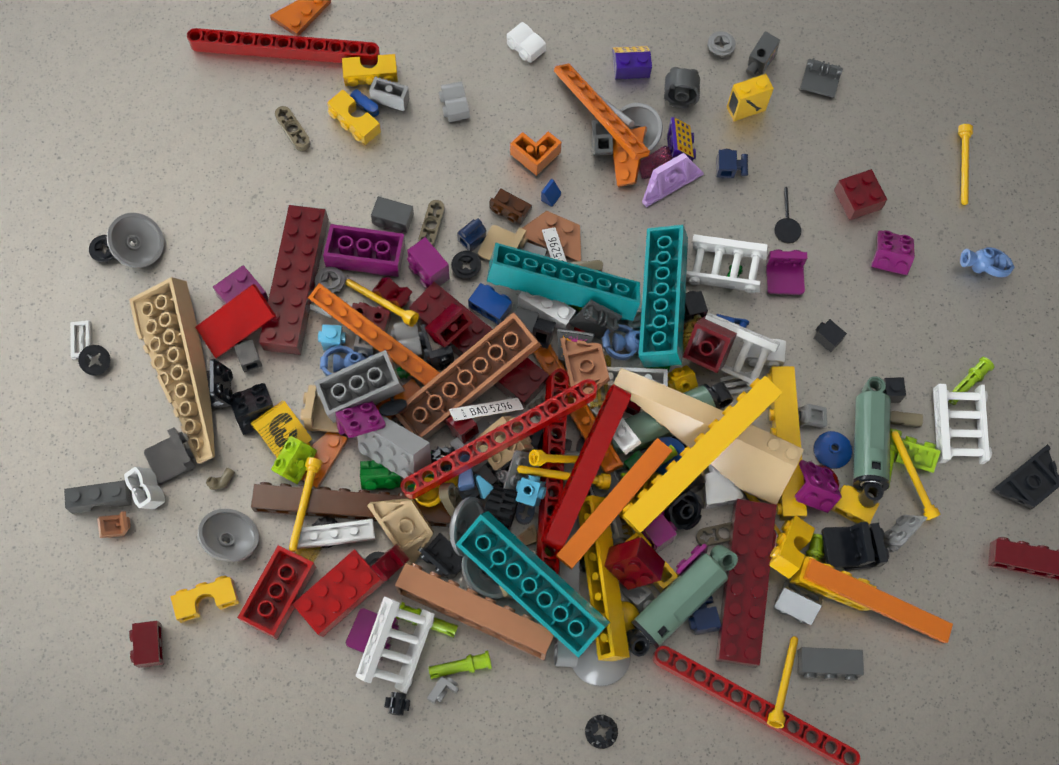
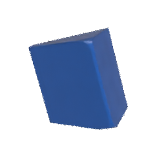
M550 179L541 191V201L552 207L561 196V191L555 181Z

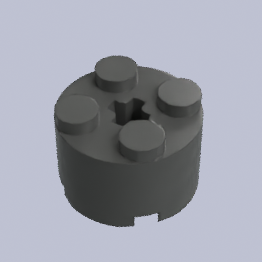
M671 68L665 77V101H669V105L676 108H687L692 103L695 105L700 99L699 72L696 69Z

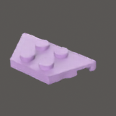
M682 153L653 170L642 203L648 207L704 175V173Z

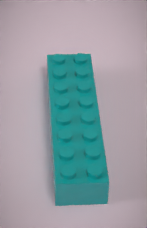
M684 225L647 228L639 358L644 368L682 365L688 236Z
M495 243L489 262L487 282L582 308L590 300H593L622 315V320H634L640 305V282Z
M489 511L480 514L455 544L578 658L610 623Z

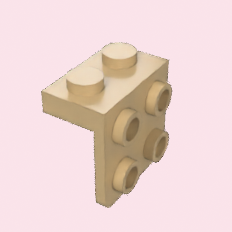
M492 225L478 250V256L490 261L495 243L517 249L524 248L528 240L526 238V230L519 227L515 234L497 225Z
M309 385L308 392H304L303 396L305 409H301L300 419L304 421L305 429L309 431L339 433L337 422L333 423L325 412L320 396H318L316 385Z
M502 416L476 439L515 417ZM515 426L513 429L516 433L522 431L520 426ZM503 435L497 436L495 441L501 443L506 437ZM528 436L490 457L487 461L494 470H500L501 467L512 460L515 450L529 452L533 449L530 437ZM486 445L479 446V449L481 450V452H485L488 449V447Z

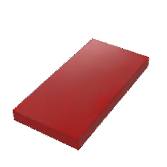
M252 284L195 326V328L217 359L268 323L276 315L256 284Z

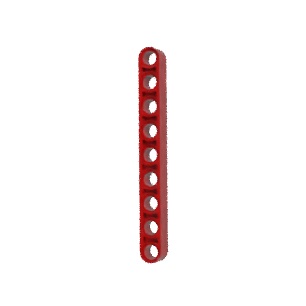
M615 384L610 387L541 537L542 543L557 551L564 547L631 398V393Z

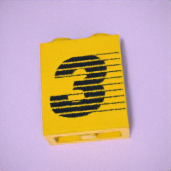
M283 400L250 423L276 456V459L290 436L297 438L307 445H310L309 442L312 440L293 411Z

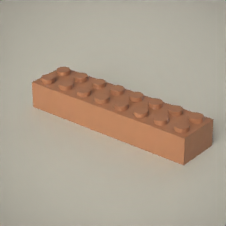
M513 312L406 401L407 407L395 415L407 430L427 440L446 425L445 420L451 416L449 409L469 406L542 345Z
M405 563L395 584L398 594L545 660L554 635L542 624L534 622L533 617L526 614L520 616L515 613V609L504 605V607L496 605L497 602L489 597L483 599L477 596L478 593L472 589L467 588V590L459 588L460 585L452 580L446 582L440 579L441 576L437 573L430 571L428 574L422 571L423 568L417 564L412 563L409 565Z

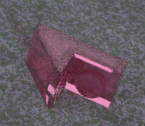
M664 145L640 161L639 170L642 179L651 178L654 169L673 159L668 146Z

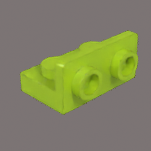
M290 436L271 470L298 485L306 471V459L308 457L313 458L318 450Z
M910 436L901 438L914 467L934 473L941 452L936 448V444L927 441L924 444L918 443L916 438ZM898 452L896 454L895 462L904 464Z

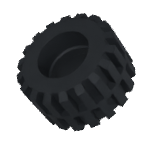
M495 484L488 496L484 512L489 511L510 531L518 506L516 501L518 492L513 489H504L503 486Z

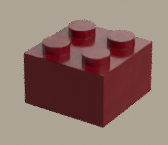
M872 169L839 180L834 189L849 221L882 210L888 200Z
M702 317L695 323L683 358L718 373L726 363L737 333Z
M642 537L609 547L604 566L630 590L661 581L665 561Z

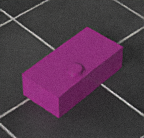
M330 224L323 253L325 267L399 277L405 249V237L402 233Z

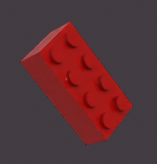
M278 545L237 618L241 622L277 640L295 608L292 604L301 597L317 568L314 562Z
M354 549L292 605L319 636L324 637L379 588L384 581L360 553Z

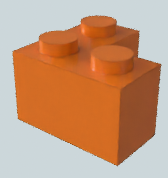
M549 131L537 142H534L522 132L510 143V155L537 176L561 153L562 142Z

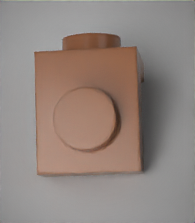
M122 511L119 515L100 516L97 518L100 538L124 536L128 529H130V518L126 516V511Z

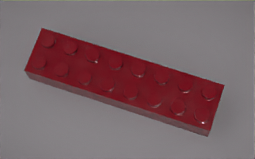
M289 205L268 299V304L276 317L262 326L259 340L261 347L265 351L301 355L310 313V304L312 303L308 297L315 288V276L318 273L329 220L326 209Z
M433 282L413 302L409 310L418 313L419 319L417 323L420 325L424 324L426 327L452 303L463 307L473 323L447 345H451L453 352L460 357L493 329L437 283ZM527 357L494 384V386L507 397L518 398L525 409L546 386L549 374Z
M736 499L733 503L728 549L737 555L738 561L732 570L726 571L728 580L724 583L720 615L721 627L718 633L715 659L717 662L755 668L760 666L770 574V554L772 552L777 507L775 504Z

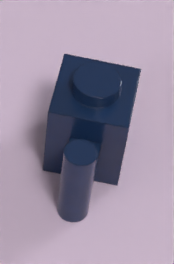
M719 149L716 157V177L734 178L737 169L741 170V176H748V154H741V160H737V150Z
M479 218L473 219L457 232V238L468 251L472 252L484 241L487 230Z
M712 595L688 618L689 627L691 630H694L695 635L719 631L721 627L717 607L707 608L706 605L714 603Z

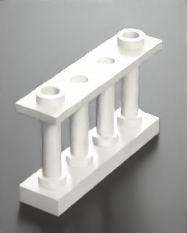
M694 234L692 240L693 249L697 250L693 272H686V282L692 285L703 284L744 290L747 293H760L761 281H756L760 260H767V244ZM706 251L715 252L711 274L700 273L704 252ZM724 254L734 256L730 277L719 275ZM743 256L752 258L748 280L737 278L741 257Z
M711 313L707 314L705 319L737 333L736 336L743 338L744 344L734 368L725 364L721 371L746 381V384L750 386L756 378H759L768 354L772 351L776 352L780 342ZM755 343L761 346L760 349L762 351L752 374L749 375L742 372L741 368L751 345Z
M938 384L933 388L936 448L941 451L937 463H946L951 460L952 456H979V464H985L990 460L992 449L989 447L986 411L988 393L985 391V385L977 387L974 390L975 393L949 392L946 384ZM975 400L976 411H950L947 401ZM950 418L976 419L977 430L951 429L949 427ZM951 437L978 438V449L953 448L950 446Z
M384 597L356 677L367 683H371L374 677L396 683V689L407 694L408 688L412 684V677L429 629L433 625L435 614L425 609H422L420 615L399 609V602ZM399 617L417 623L414 634L392 629L391 626L394 618ZM393 637L409 642L407 654L385 649L384 646L387 638ZM385 657L402 662L403 665L399 675L378 669L379 659Z

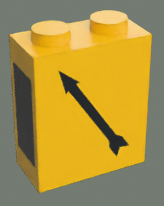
M767 74L733 85L727 104V109L733 122L766 111L774 89Z

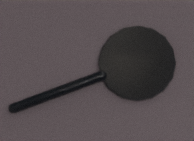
M784 187L786 218L776 223L774 232L778 240L784 243H794L801 236L802 230L797 221L789 218L788 188Z
M393 396L391 401L379 407V412L383 416L395 415L402 412L408 404L406 400L395 399V396Z

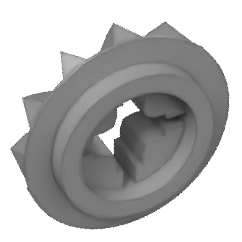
M719 31L709 37L707 46L709 51L713 52L715 56L721 55L723 57L725 55L729 56L734 52L736 42L729 33ZM720 40H721L722 44L724 45L723 49L720 48V45H719Z
M323 268L315 276V285L317 286L320 283L332 293L340 292V289L344 287L345 277L338 268ZM328 276L332 278V286L328 284Z

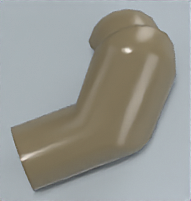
M226 468L221 477H209L206 484L211 490L225 488L231 481L235 471Z

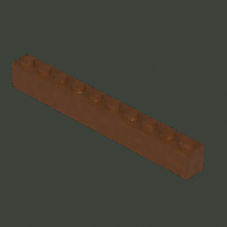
M269 482L254 484L251 508L254 512L297 515L304 485L292 487L290 484L281 483L280 486H275ZM319 487V489H311L305 516H327L349 520L373 519L374 522H378L367 506L370 502L409 498L404 493L390 495L389 492L380 491L378 494H374L368 490L351 492L350 489L340 488L337 491L331 490L329 487ZM413 499L430 526L449 528L451 516L442 501L436 506L426 507L420 505L416 499Z

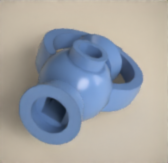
M986 247L976 252L964 249L960 257L962 267L972 266V270L979 274L987 272L995 277H1007L1015 268L1011 258L1004 252L992 247Z
M618 324L619 328L617 331H622L626 335L623 337L621 334H613L612 350L608 336L611 331L607 329L602 337L603 349L612 358L628 360L639 353L640 331ZM625 348L630 353L618 354L616 352Z
M334 346L320 357V369L326 376L333 374L327 370L328 356L336 352H343L347 355L345 358H341L337 354L333 355V373L366 358L360 352H354L349 347Z

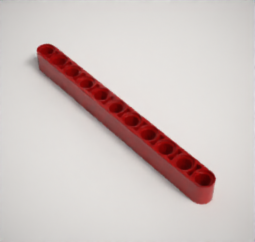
M192 28L187 32L190 47L197 52L342 63V58L360 57L361 65L371 66L377 65L378 55H380L379 46L374 42Z
M556 369L548 376L546 380L545 401L552 398L553 395L568 389L569 376L564 369ZM554 376L558 377L561 383L557 382ZM554 406L548 409L550 413H556L559 410ZM567 416L543 429L542 451L546 454L554 451L556 455H565ZM551 432L556 433L558 439L553 438ZM546 462L541 468L564 472V463ZM541 476L540 481L546 482V495L544 499H541L539 506L536 555L558 574L559 559L556 555L559 551L542 543L541 537L551 517L547 513V508L554 511L563 491V480ZM548 489L554 492V497L549 495ZM545 547L550 549L551 557L546 555Z
M591 379L579 382L406 477L401 482V490L409 499L418 498L442 483L449 481L594 401L597 397V384ZM587 387H590L594 390L591 394H586L583 392V390ZM568 397H574L576 401L572 404H569L566 402V399ZM554 406L559 410L556 413H550L548 409ZM534 416L541 418L538 423L530 421ZM515 426H522L524 428L519 433L513 431ZM503 435L506 437L503 442L495 441L497 436ZM481 445L488 447L485 452L478 451V447ZM461 456H470L467 462L460 461ZM447 464L452 465V469L449 472L442 471L443 466ZM428 474L434 475V479L430 482L424 481L425 476ZM415 484L416 488L414 491H406L408 485Z
M660 646L653 653V661L660 668L837 765H858L860 763V754L856 749L783 710L784 717L786 718L784 727H771L767 724L769 713L775 709L774 704L670 647ZM658 652H665L668 656L667 661H661L658 658ZM676 662H683L686 665V670L679 671L676 668ZM696 671L703 673L704 681H697L694 674ZM714 681L722 684L721 692L714 690ZM733 691L740 694V702L732 699L731 694ZM754 701L759 705L758 712L751 710V702ZM789 722H793L796 725L795 733L788 730ZM808 732L814 734V743H810L807 740L806 735ZM827 742L831 743L834 747L832 754L826 751L825 746ZM846 753L851 754L853 758L851 764L845 761L844 756Z

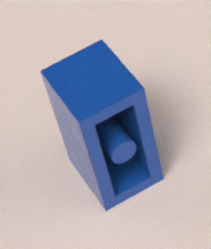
M480 283L468 299V307L499 325L511 311L512 301L508 296L495 292V289L490 285Z

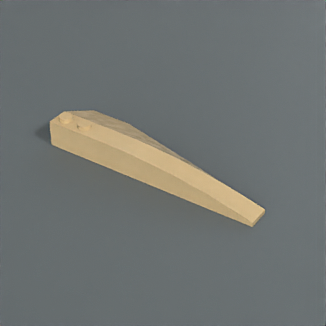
M170 277L134 296L129 301L138 338L144 340L145 345L143 348L152 360L150 363L153 369H156L161 387L169 403H172L174 407L173 412L175 416L179 418L182 424L181 429L189 439L188 444L197 463H202L215 457L213 419L206 367L199 333L195 328L197 324L187 281Z
M620 368L613 383L631 393L630 400L632 402H635L645 413L651 415L656 422L667 428L672 435L690 448L696 444L694 440L700 433L706 434L710 430L708 426L715 419L719 421L724 416L722 414L723 411L623 368ZM751 424L710 465L716 468L725 478L732 481L740 490L776 505L795 471L804 449Z

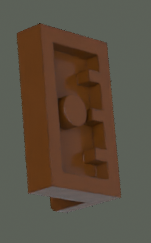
M501 188L496 196L489 201V208L497 215L501 214L507 217L510 222L520 225L532 209L531 204Z

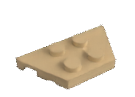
M399 499L370 502L367 505L393 545L397 543L410 558L406 564H415L421 554L418 549L426 546L434 530L414 500Z

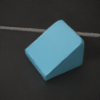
M475 474L474 479L480 497L485 499L492 491L493 486L480 475Z

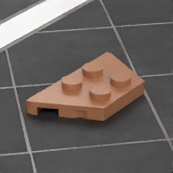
M545 211L522 227V229L526 230L528 243L546 248L547 251L548 248L542 230L555 227L565 258L572 262L581 261L579 224Z
M560 338L571 387L583 380L591 379L597 384V390H599L610 381L601 344L587 343L581 340L573 342L567 341L566 338ZM590 387L583 390L586 394H591L594 391Z

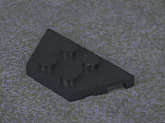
M1047 444L992 489V491L1030 509L1035 508L1059 488V475L1056 463L1052 461L1049 452L1051 450L1050 446Z

